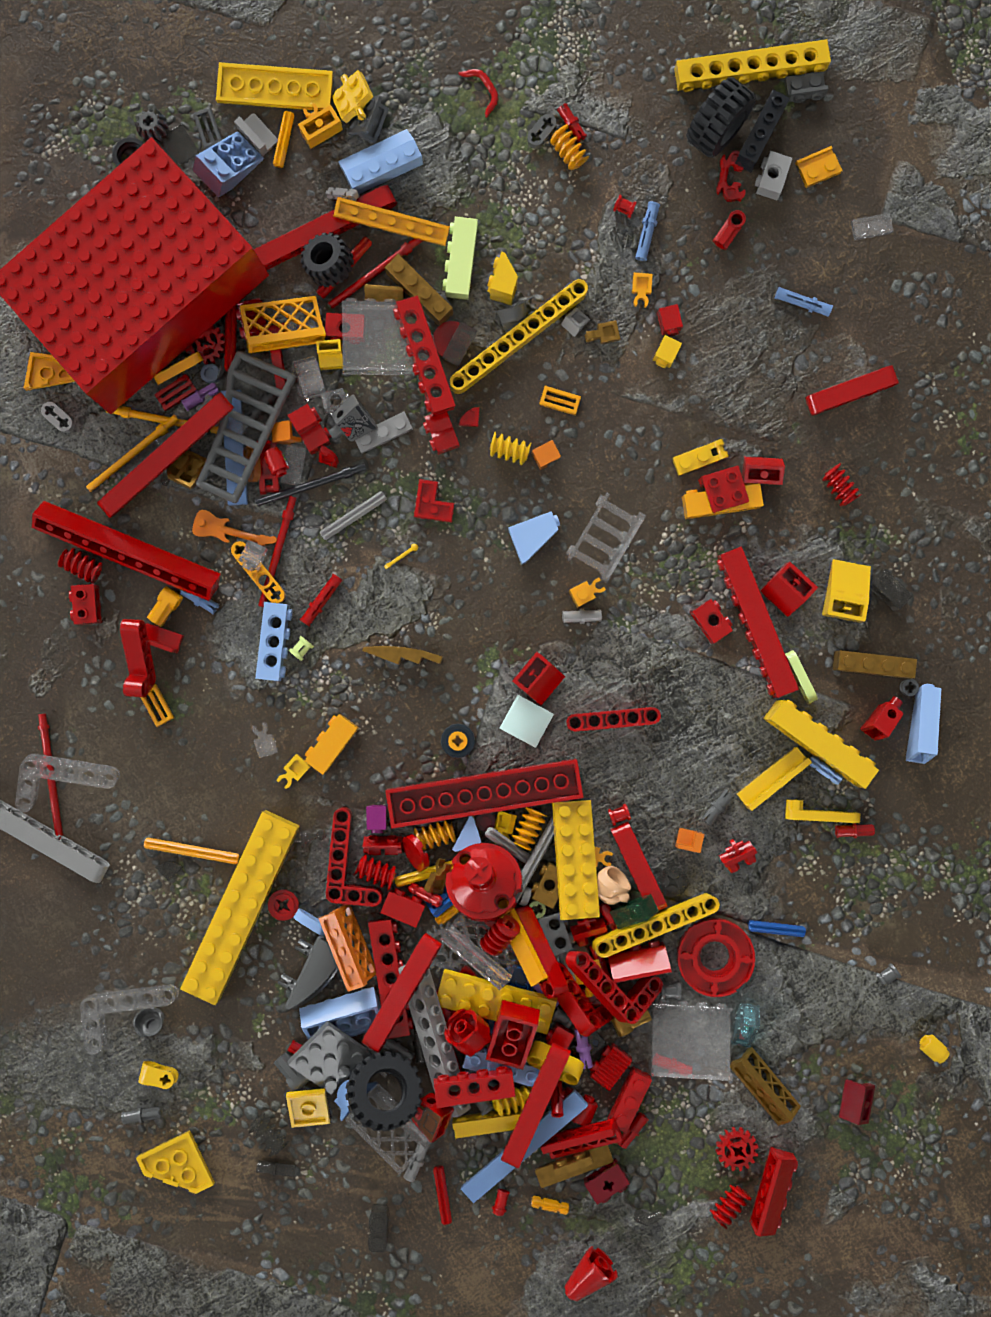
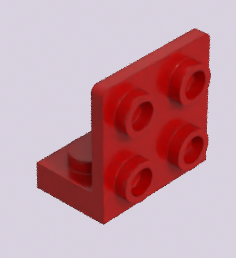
M738 465L701 476L698 480L700 487L704 486L712 513L749 502Z

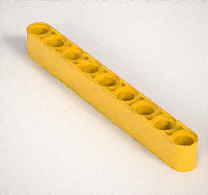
M581 279L573 281L458 370L450 378L451 390L456 394L464 393L579 304L586 297L587 283ZM581 287L584 292L577 294L574 288ZM566 299L569 303L563 306L559 303V300ZM546 310H550L554 313V315L552 317H546L544 315V312ZM536 322L539 327L532 329L529 327V323ZM520 333L524 338L518 341L513 336ZM501 345H506L509 350L501 352L498 348ZM488 356L494 359L491 364H486L483 360ZM471 368H476L479 371L475 376L470 375L468 372ZM456 380L464 382L462 387H455L453 383Z

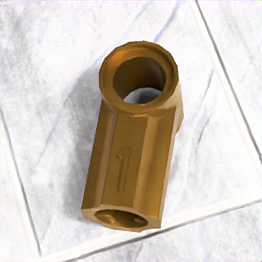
M647 1009L635 1024L619 1022L614 1016L611 1021L618 1036L622 1037L631 1033L634 1028L651 1021L652 1018Z

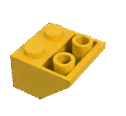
M501 251L500 257L495 258L493 265L494 276L490 275L487 292H490V299L512 306L517 290L518 276L506 253Z

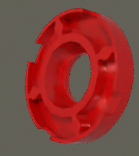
M707 918L690 926L682 935L677 948V965L682 977L692 989L705 996L724 997L737 992V989L745 982H748L755 966V951L750 938L738 925L722 918ZM710 942H720L728 950V962L719 970L707 969L701 962V950Z

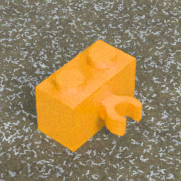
M313 103L314 111L312 113H308L306 108L303 109L307 119L299 123L298 126L310 149L343 130L341 121L331 105L318 111L316 104Z

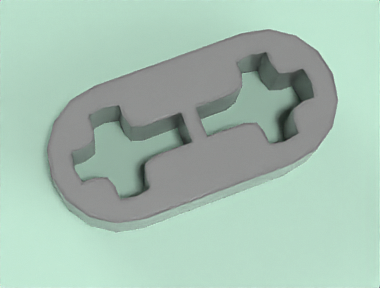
M53 402L43 404L41 413L52 425L63 433L73 431L75 422L66 412ZM48 408L53 409L57 415L54 417L49 414ZM59 420L68 421L67 424L69 426L67 428L62 427L63 424Z

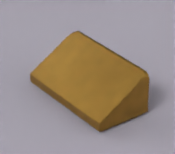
M367 284L364 286L366 304L395 306L397 301L404 300L402 287Z

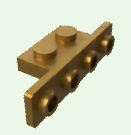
M608 1145L578 1152L569 1157L559 1158L555 1162L536 1168L535 1173L541 1188L610 1164L613 1162V1158Z

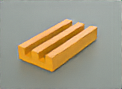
M545 386L539 405L576 416L581 396ZM550 392L576 400V403L549 396L546 393ZM547 399L550 401H554L560 404L574 407V409L559 406L553 403L546 402L544 400Z
M156 684L148 695L161 717V721L158 720L147 698L140 697L156 727L175 718ZM153 690H154L155 694L157 695V697H158V699H159V701H160L162 707L164 708V710H165V712H166V714H167L168 717H165V715H164L162 709L160 708V706H159V704H158V702H157L155 696H154L153 693H152Z

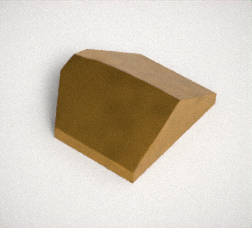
M187 450L167 468V477L178 484L192 489L196 486V481L207 459Z

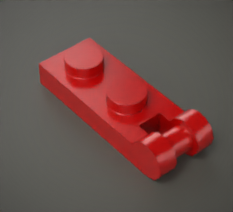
M272 440L266 441L260 454V495L280 491L279 477L271 475L264 459V453L267 450L277 447V443H273ZM266 480H272L273 485H266Z

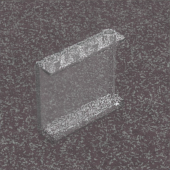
M348 298L346 301H342L343 374L414 375L412 369L413 359L407 355L405 348L407 342L405 338L402 339L399 331L401 324L399 320L396 321L393 313L396 300L386 299L384 302H376V299L357 301V299ZM413 317L406 318L409 324L416 322ZM419 335L412 336L413 341L420 342Z
M658 1000V1004H653L651 1076L732 1081V1073H730V1013L733 1011V1008H727V1004H716V1007H708V1003H696V1006H689V1002L677 1001V1005H670V1001Z

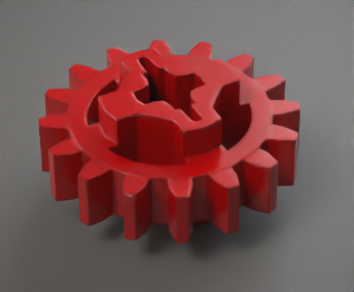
M214 325L185 350L187 354L192 355L195 353L193 344L197 346L196 351H199L205 365L210 360L215 364L216 357L220 360L222 359L219 355L220 352L225 353V350L222 348V346H225V341H223L225 336L223 333L220 334L221 330L218 327L214 329ZM213 335L217 338V344L213 342ZM208 341V345L202 346L201 343H206Z
M732 1127V1132L725 1129L726 1135H719L721 1142H716L719 1148L715 1151L717 1155H720L718 1157L719 1161H724L723 1165L725 1168L730 1165L732 1171L736 1167L742 1171V1166L749 1169L748 1163H755L753 1156H758L757 1151H755V1149H758V1145L754 1143L756 1139L754 1136H750L751 1133L748 1130L744 1132L742 1127L738 1131ZM747 1143H749V1152L746 1150ZM725 1146H727V1148H728V1151L726 1152L727 1155H725V1151H724V1150H725ZM732 1146H733L734 1148H735V1147H736V1148H739V1147H740L741 1151H740V1150L738 1151L737 1149L734 1150V1149L732 1148Z

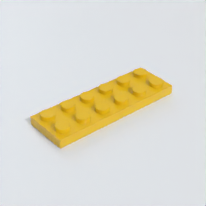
M219 62L216 101L217 103L290 109L306 108V110H314L312 107L314 103L318 111H321L331 105L333 71Z
M591 800L552 803L560 920L600 917Z
M448 969L443 971L437 994L442 1008L454 1011L471 1009L481 1018L496 1021L502 1000L539 1009V1023L536 1032L543 1034L548 1033L557 1003V997L548 999L541 993Z

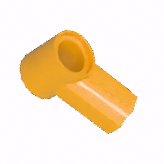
M168 586L162 589L157 597V603L147 616L151 622L160 627L163 626L171 612L176 610L183 600V596Z

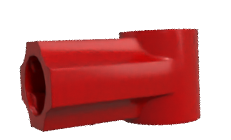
M732 211L713 239L715 245L720 249L727 250L733 239L742 229L746 221V216L742 211ZM738 218L740 220V224H733L731 219Z

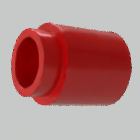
M278 447L267 450L264 453V459L271 475L277 477L286 475L289 466L282 451Z

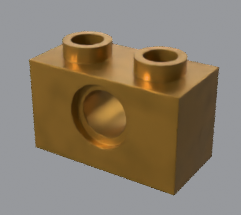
M548 862L547 866H542L539 872L541 878L538 883L535 882L533 884L531 893H533L532 899L553 909L559 898L557 867L553 863ZM549 879L553 880L554 887L546 889L544 882Z

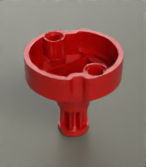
M477 843L464 848L453 858V869L446 874V890L451 902L462 915L474 921L491 922L503 918L504 915L509 914L517 905L515 897L523 889V877L516 859L506 849L492 843ZM463 857H470V860L465 865L461 864ZM507 900L509 905L507 908L501 909L498 906L499 902Z

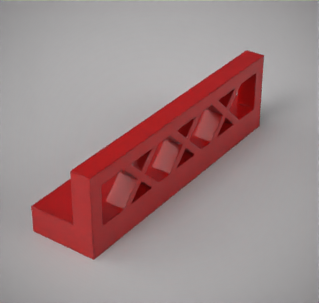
M615 1118L558 1132L540 1146L543 1154L549 1153L551 1159L621 1142L623 1141V1136Z

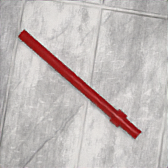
M414 238L410 242L402 244L398 251L329 301L330 307L333 309L383 272L385 267L398 254L401 257L409 255L413 252L412 249L423 241Z
M289 496L286 510H283L282 524L268 569L273 577L276 573L290 520H293L294 517L293 510L297 498ZM266 576L264 586L269 584V576ZM263 592L258 604L260 607H264V602L268 601Z

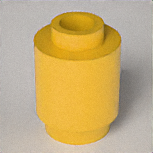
M925 1035L920 1040V1050L934 1062L941 1064L949 1057L950 1052L947 1050V1047L934 1035Z

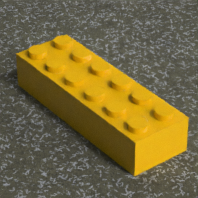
M776 700L763 718L813 756H816L820 761L827 764L835 772H838L854 786L867 788L879 771L875 767L876 763L860 756V751L853 746L849 747L843 744L844 740L841 737L828 733L829 729L826 726L813 722V717L805 711H798L796 709L797 705L792 701Z

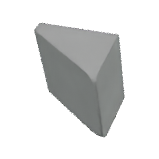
M576 307L564 318L561 325L572 336H576L590 319Z

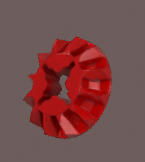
M287 889L274 892L268 901L270 914L275 919L281 921L294 917L299 908L297 897ZM289 899L287 903L288 909L283 908L280 911H278L281 905L279 901L281 900L283 902Z

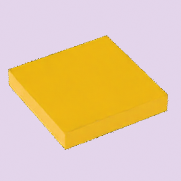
M325 1088L286 1093L292 1128L330 1124Z

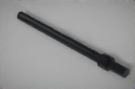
M364 463L353 467L347 466L342 468L341 471L255 499L257 507L342 478H351L353 474L365 471L366 467Z

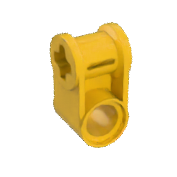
M144 1061L138 1082L147 1086L168 1089L177 1082L179 1073L173 1067L152 1061Z

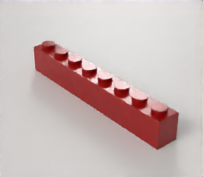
M742 546L717 556L718 568L724 572L726 577L724 578V583L727 589L730 588L732 592V603L735 607H738L740 612L738 614L740 623L746 627V638L748 642H752L754 647L752 649L753 656L756 660H759L761 665L759 667L760 673L763 678L766 677L768 682L766 688L769 695L779 698L799 690Z

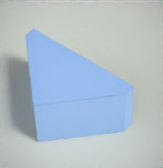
M474 816L468 817L452 848L455 852L463 850L470 845L482 843Z

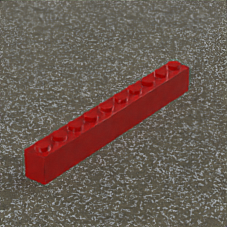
M43 501L32 513L31 528L209 601L218 589L220 573L59 506Z

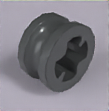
M905 679L900 683L899 689L905 696H914L919 691V684L914 679ZM909 682L911 683L910 685H913V689L910 690V693H908V690H905V686H907Z

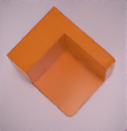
M281 421L274 424L272 429L273 443L286 445L302 442L300 437L292 435L291 421Z
M553 440L532 450V455L540 470L561 457Z
M679 828L675 846L679 849L700 853L704 834Z

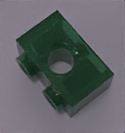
M648 894L619 904L610 911V914L617 928L621 929L648 921L659 910L652 895Z

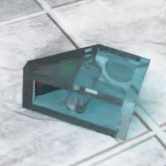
M740 1003L735 1016L731 1044L751 1047L760 1027V1006Z

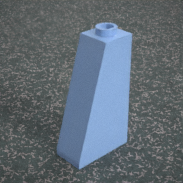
M924 684L915 694L906 761L925 764L938 753L941 688H937L935 685Z

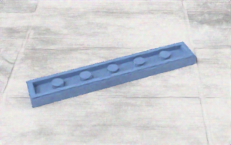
M221 391V393L225 396L226 391ZM232 398L233 410L243 414L242 401ZM229 417L227 428L244 436L243 423ZM224 436V448L243 456L244 444ZM225 457L226 470L241 477L245 466ZM226 479L227 492L233 494L238 484ZM247 484L237 503L228 501L229 506L248 504Z

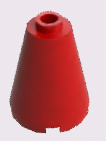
M591 1246L586 1251L565 1284V1294L570 1300L579 1301L617 1279V1270L613 1271L611 1267L614 1263L600 1248L595 1250L593 1249L594 1246Z

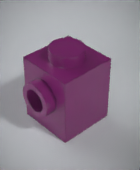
M387 805L366 806L367 830H371V833H383V830L387 829Z

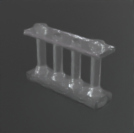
M607 492L605 496L600 495L595 504L598 508L576 545L571 544L566 553L569 556L567 561L570 562L574 556L598 570L599 574L602 575L600 580L605 583L608 582L646 517L641 512L637 516L634 514L632 516L608 502L607 498L610 494ZM603 507L629 522L628 525L631 527L628 532H622L598 518L597 515ZM595 524L617 537L618 541L621 542L618 549L615 547L611 548L589 535L587 532L591 525ZM584 540L608 554L609 558H611L609 564L603 565L577 550L581 542Z

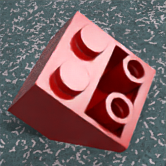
M789 561L778 570L760 592L784 615L789 617L818 587Z
M536 652L512 682L541 706L566 676L541 654Z

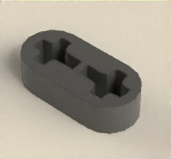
M543 115L529 131L527 142L531 148H540L556 129V119L553 115ZM544 121H545L546 123L549 122V121H551V127H550V126H547V127L543 130V128H544ZM540 133L539 141L533 142L532 136L536 137Z

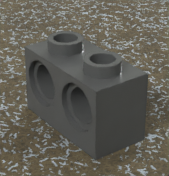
M560 910L538 918L554 956L573 950L571 944L575 942L572 933H567L565 926L569 925L568 921L560 920ZM550 920H559V926L551 928L549 926ZM562 937L566 942L563 946H557L555 940Z

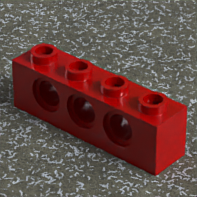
M500 1066L492 1071L480 1069L476 1073L471 1074L459 1072L457 1076L450 1077L444 1074L433 1079L437 1108L515 1097L512 1069L507 1066ZM493 1079L499 1081L494 1087L488 1085ZM476 1082L479 1084V1087L477 1089H470L469 1085ZM453 1085H457L460 1087V1089L457 1092H451L449 1090V1088Z

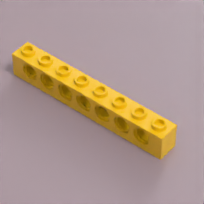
M828 39L677 60L674 71L677 91L689 92L695 88L709 89L720 85L728 77L735 78L740 83L746 84L752 80L766 81L773 77L782 79L788 75L824 72L827 70L831 59ZM805 57L811 58L812 61H807ZM786 60H791L794 64H789ZM768 62H771V63H773L775 66H774V67H771V66H769L767 63H768ZM748 65H753L756 69H751ZM730 68H736L737 72H732ZM716 70L719 74L714 75L711 71ZM692 73H698L700 77H694Z

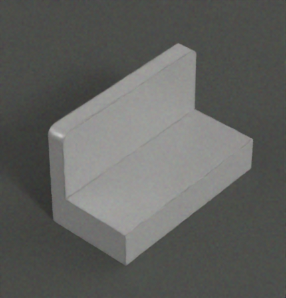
M254 113L245 121L241 117L234 121L237 129L262 157L277 144L278 139Z

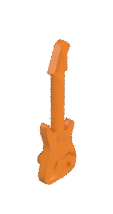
M200 510L197 513L192 528L193 534L198 537L213 536L226 543L230 541L226 539L225 534L256 542L259 546L275 544L277 541L275 536L269 537L262 534L259 536L227 527L225 524L230 522L228 518H217L207 510Z

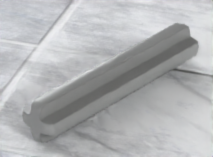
M489 827L485 832L487 838L506 849L521 862L527 863L530 857L528 852L494 828Z

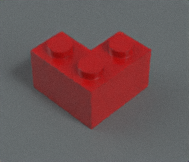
M308 403L287 415L311 455L318 452L321 446L327 447L331 444L329 438L332 436L326 427H321L319 422L322 419L314 407L310 408Z

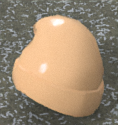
M615 866L605 867L598 872V898L609 905H614L620 901L628 902L630 899L628 892L631 889V885L625 874Z

